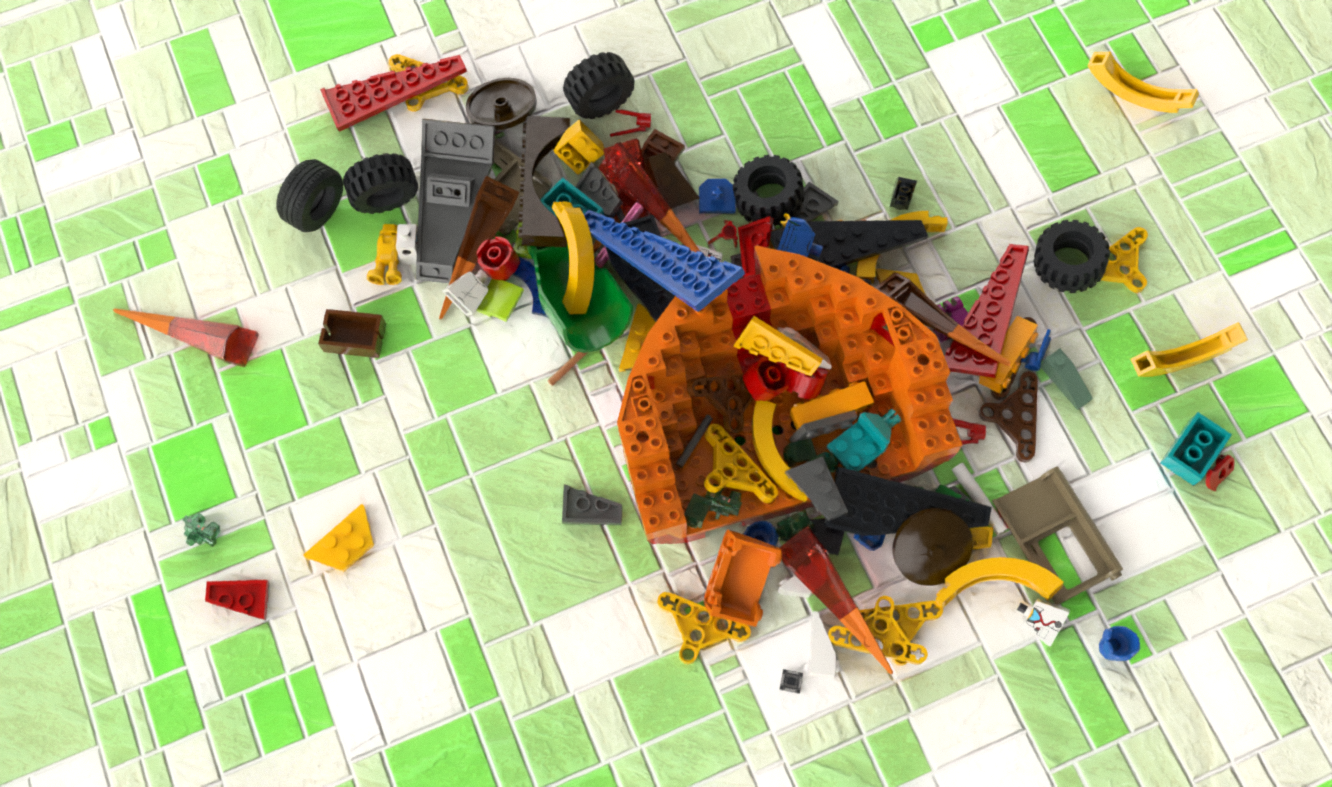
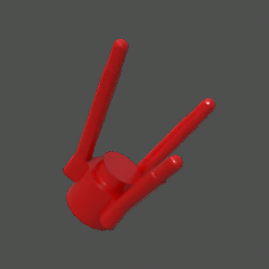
M617 109L616 113L637 117L636 125H640V127L611 133L610 137L639 131L646 132V128L651 126V113H638Z
M724 220L726 225L721 229V233L710 239L707 243L711 244L723 238L724 240H733L734 247L737 248V229L732 225V221Z
M952 418L955 427L968 429L967 436L971 437L969 440L961 441L962 445L978 444L979 440L985 439V425Z

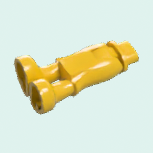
M384 224L383 229L380 231L377 241L376 267L367 273V280L373 284L384 285L385 280L388 285H396L402 282V274L397 269L399 260L396 249L397 225ZM385 266H388V271L385 275Z

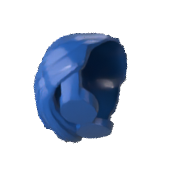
M754 522L743 533V535L777 546L779 533L770 522Z
M1114 626L1104 630L1099 642V651L1107 660L1127 661L1139 652L1140 639L1129 628Z

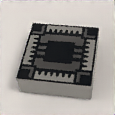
M783 669L779 690L800 694L803 673Z

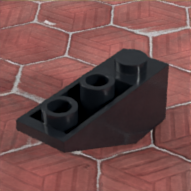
M902 177L896 178L890 207L898 210H908L917 180Z

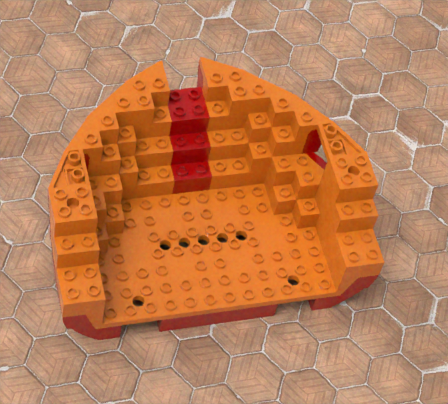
M755 246L754 248L755 275L739 279L699 312L675 296L645 338L628 377L617 420L624 458L647 541L653 545L657 543H688L705 538L706 531L742 522L744 527L757 521H766L815 507L808 497L806 502H803L778 487L760 464L752 439V419L756 400L754 399L743 413V430L739 433H727L733 440L737 437L745 439V444L739 446L778 489V495L773 502L764 503L754 492L724 487L719 492H716L714 497L710 496L711 492L704 487V480L713 471L714 448L706 440L705 433L683 468L676 465V462L706 415L713 418L710 425L718 424L724 428L723 415L705 397H692L687 392L688 382L697 378L745 374L751 365L764 357L761 354L749 353L750 350L743 347L740 349L733 347L753 316L776 330L778 327L794 329L829 357L832 367L831 369H826L828 371L827 377L818 395L823 397L834 389L840 388L842 390L853 382L858 381L861 383L865 381L874 404L871 409L863 412L878 414L882 417L890 409L896 411L894 417L898 414L901 422L891 428L890 443L887 450L874 460L876 462L875 468L866 466L860 472L888 480L891 479V481L899 483L913 479L949 461L962 447L960 437L949 411V406L953 401L946 383L950 370L937 336L901 304L859 277L800 254ZM886 324H887V327H888L889 331H887L886 329H884V328H882V327L886 326ZM730 379L727 384L730 390H732L734 387V382L732 379ZM716 381L711 383V389L714 392L717 390ZM704 385L695 386V390L704 389ZM785 390L774 399L768 401L776 404L772 418V429L776 426L781 427L783 433L776 435L772 432L776 449L786 465L792 469L823 457L834 480L837 467L843 468V466L826 447L849 428H840L829 434H823L792 446L789 439L797 430L791 427L793 421L790 416V410L794 404L799 402L807 403L811 399L798 397L799 393L792 391L791 394ZM731 399L729 407L733 410L736 403L734 399ZM863 412L857 414L858 417L852 422L853 425L858 422L859 416ZM732 419L731 428L735 429L737 421ZM723 445L727 452H732L730 446ZM737 460L739 466H746L744 461ZM723 469L726 476H732L730 470ZM750 475L753 481L759 482V478L756 475ZM709 479L713 486H719L715 479ZM722 502L725 505V509L716 511L714 504Z

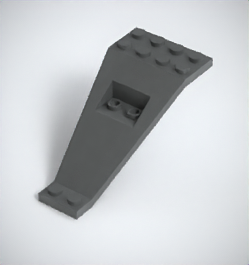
M422 119L416 280L450 283L476 195L484 177L489 176L494 163L495 126ZM438 187L443 189V193L438 191ZM456 189L460 190V195L456 193Z

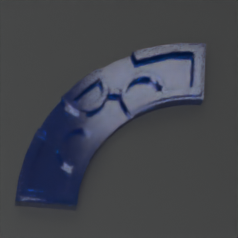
M519 257L520 264L513 275L522 280L532 294V314L548 317L542 309L539 300L535 267L529 261Z

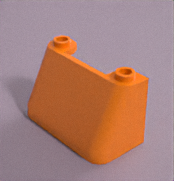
M727 530L704 595V606L709 614L756 627L758 621L763 616L759 600L770 567L780 564L782 550L741 533Z

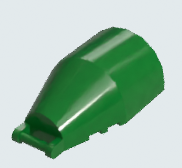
M568 242L567 247L527 246L528 253L534 260L541 307L564 343L570 349L582 353L598 351L612 344L625 332L632 319L633 305L608 270L605 268L601 269L594 261L593 290L586 314H569L562 303L569 279Z

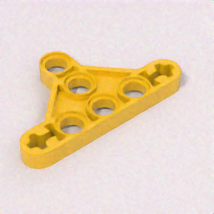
M394 54L389 58L390 68L395 72L403 71L406 67H420L423 62L400 54ZM457 76L446 83L406 100V106L408 110L416 112L422 108L425 100L447 92L460 95L465 94L469 89L468 81L463 76ZM411 100H418L416 105H409Z
M1134 228L1109 247L1110 253L1116 256V260L1108 261L1106 271L1100 281L1123 283L1134 293L1143 291L1147 285V279L1138 270L1139 247L1143 245L1148 237V233L1144 228ZM1140 234L1142 236L1141 238L1139 237L1133 242V238L1135 237V235ZM1126 243L1130 249L1123 250L1120 244ZM1121 266L1127 267L1129 273L1124 274L1119 268ZM1133 280L1141 281L1142 287L1134 286Z
M711 424L705 432V438L714 448L713 471L704 480L706 490L716 493L724 487L754 492L764 503L773 502L778 495L776 486L723 427L718 424ZM723 445L730 446L732 452H727ZM737 460L744 461L746 466H739ZM723 469L730 470L732 476H726ZM750 475H756L759 478V482L753 481ZM709 479H715L719 486H713Z
M663 592L658 596V607L662 611L673 615L682 637L683 644L680 648L679 657L684 664L694 663L701 649L730 638L742 643L750 637L751 631L746 624L711 616L706 607L670 592ZM666 597H669L670 602L674 604L676 600H678L679 602L676 606V611L672 610L674 606L671 604L663 606V601H661V599H666ZM682 604H688L691 607V611L689 614L684 615L680 613L679 607ZM707 612L710 617L707 622L699 621V613ZM721 619L728 622V628L725 630H720L717 627V622ZM732 623L736 624L734 629L740 630L744 628V632L747 635H743L740 638L738 637V632L732 631V634L728 632L731 630ZM692 631H700L702 638L699 641H693L690 638ZM691 649L694 652V657L691 660L684 659L682 656L684 650Z
M889 596L879 597L875 603L874 612L864 620L875 640L882 642V652L885 658L915 665L922 664L928 657L926 648L909 642L893 618V599ZM882 600L888 601L890 609L887 611L881 610L879 602ZM877 620H883L886 623L885 630L880 631L876 628L875 623ZM833 626L828 631L827 635L832 645L871 654L863 644L855 646L852 643L851 638L854 635L848 628ZM835 631H839L841 636H846V632L850 633L847 644L844 643V638H839L838 641L834 640V636L831 633L834 634ZM895 644L900 645L903 648L902 655H895L892 652V646ZM907 647H910L909 652L913 653L920 650V654L923 657L917 660L915 655L909 654L908 658H906Z
M937 601L894 605V610L899 614V619L896 622L909 642H911L924 622L937 620L943 614V606ZM890 606L880 607V609L887 611L890 609ZM921 606H924V610H929L931 606H934V609H938V612L935 615L932 612H927L924 614L925 617H923ZM874 608L859 611L861 614H864L865 619L870 613L874 612ZM916 608L919 612L918 618H911L908 615V610ZM879 620L875 624L876 628L880 631L886 629V623L883 620ZM898 644L892 646L894 654L899 650L903 651V648ZM907 647V653H906L907 658H908V655L911 654V652H909L910 647ZM892 659L894 664L898 666L907 664L906 662Z

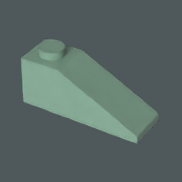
M1061 348L1045 358L1041 364V369L1077 410L1093 399L1075 365Z

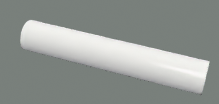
M964 463L954 467L952 472L972 501L992 507L989 525L993 527L995 534L998 536L1005 532L1008 527Z

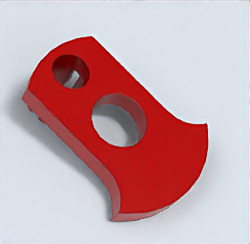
M1221 454L1216 460V466L1207 471L1206 486L1208 489L1216 491L1218 485L1234 470L1235 461L1232 456Z

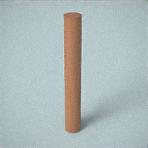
M577 352L547 382L553 386L587 353Z

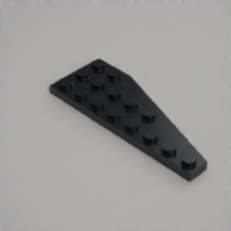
M654 215L625 222L630 228L636 227L643 233L647 231L661 237ZM605 246L611 266L656 322L675 295Z
M921 220L806 221L815 233L812 243L823 246L819 257L808 254V258L833 268L851 264L928 238ZM785 227L771 231L770 241L775 250L778 249Z
M837 467L834 482L848 512L829 521L825 519L824 527L859 536L896 534L904 521L913 514L925 509L942 508L957 514L969 528L988 527L992 507Z

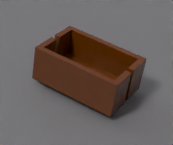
M326 309L323 320L324 328L321 329L318 342L323 352L372 358L380 357L381 339L384 338L386 322L382 315Z

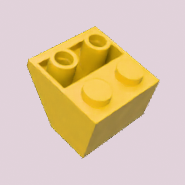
M579 119L565 131L555 147L554 153L579 175L588 168L591 162L594 163L603 156L605 150L603 142Z

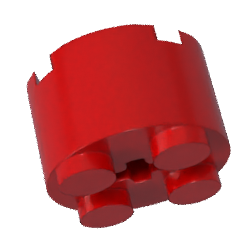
M503 237L485 240L477 250L478 264L491 279L507 281L520 264L518 254L510 242Z
M766 356L751 365L743 375L746 388L756 401H770L788 389L789 380L791 379L789 368L786 367L785 363L772 362Z
M818 367L812 376L789 368L791 379L789 380L790 385L787 391L791 394L792 391L799 393L798 397L804 399H815L822 390L828 371L825 368Z

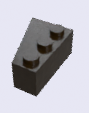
M666 152L645 159L663 212L700 199Z

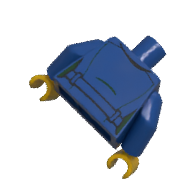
M784 214L787 220L780 221L785 229L777 250L800 254L808 257V254L819 257L823 246L812 243L815 233L804 219Z

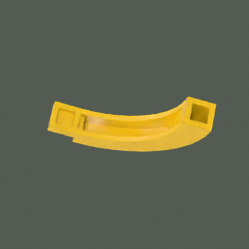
M1111 51L1094 52L1088 64L1092 74L1103 86L1120 98L1140 107L1161 112L1178 113L1180 108H1193L1199 96L1197 89H1166L1135 78L1117 63Z
M566 201L554 202L552 209L563 226L569 248V279L562 303L569 314H586L594 282V250L590 230L580 208H573L571 203Z
M929 211L909 212L891 219L921 220L926 232H945L948 225L947 217H929ZM881 254L858 261L855 276L862 280H871L873 285L876 262Z
M1237 322L1196 342L1165 351L1147 350L1130 360L1138 376H1160L1189 368L1231 351L1233 347L1248 341V338L1241 324Z
M756 401L752 419V439L759 462L778 487L796 499L806 502L807 496L785 474V471L790 470V468L782 460L774 444L772 418L776 404L768 401Z
M1006 557L988 558L969 563L946 577L945 585L947 588L943 587L938 591L936 601L944 608L965 589L991 580L1012 581L1025 585L1049 601L1062 589L1064 582L1047 569L1025 560Z

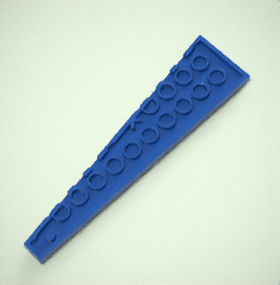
M588 210L584 213L593 238L697 312L705 308L712 300L721 295L723 291L745 274L740 266L726 261L720 262L713 256L709 258L703 252L691 251L687 246L680 245L647 231L643 233L636 227L630 228L626 223H617L614 219Z

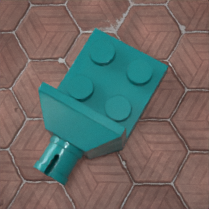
M890 409L882 417L878 414L863 412L860 414L858 422L829 443L826 448L843 468L860 472L887 450L890 443L891 428L900 423L901 418L898 414L894 417L896 411Z

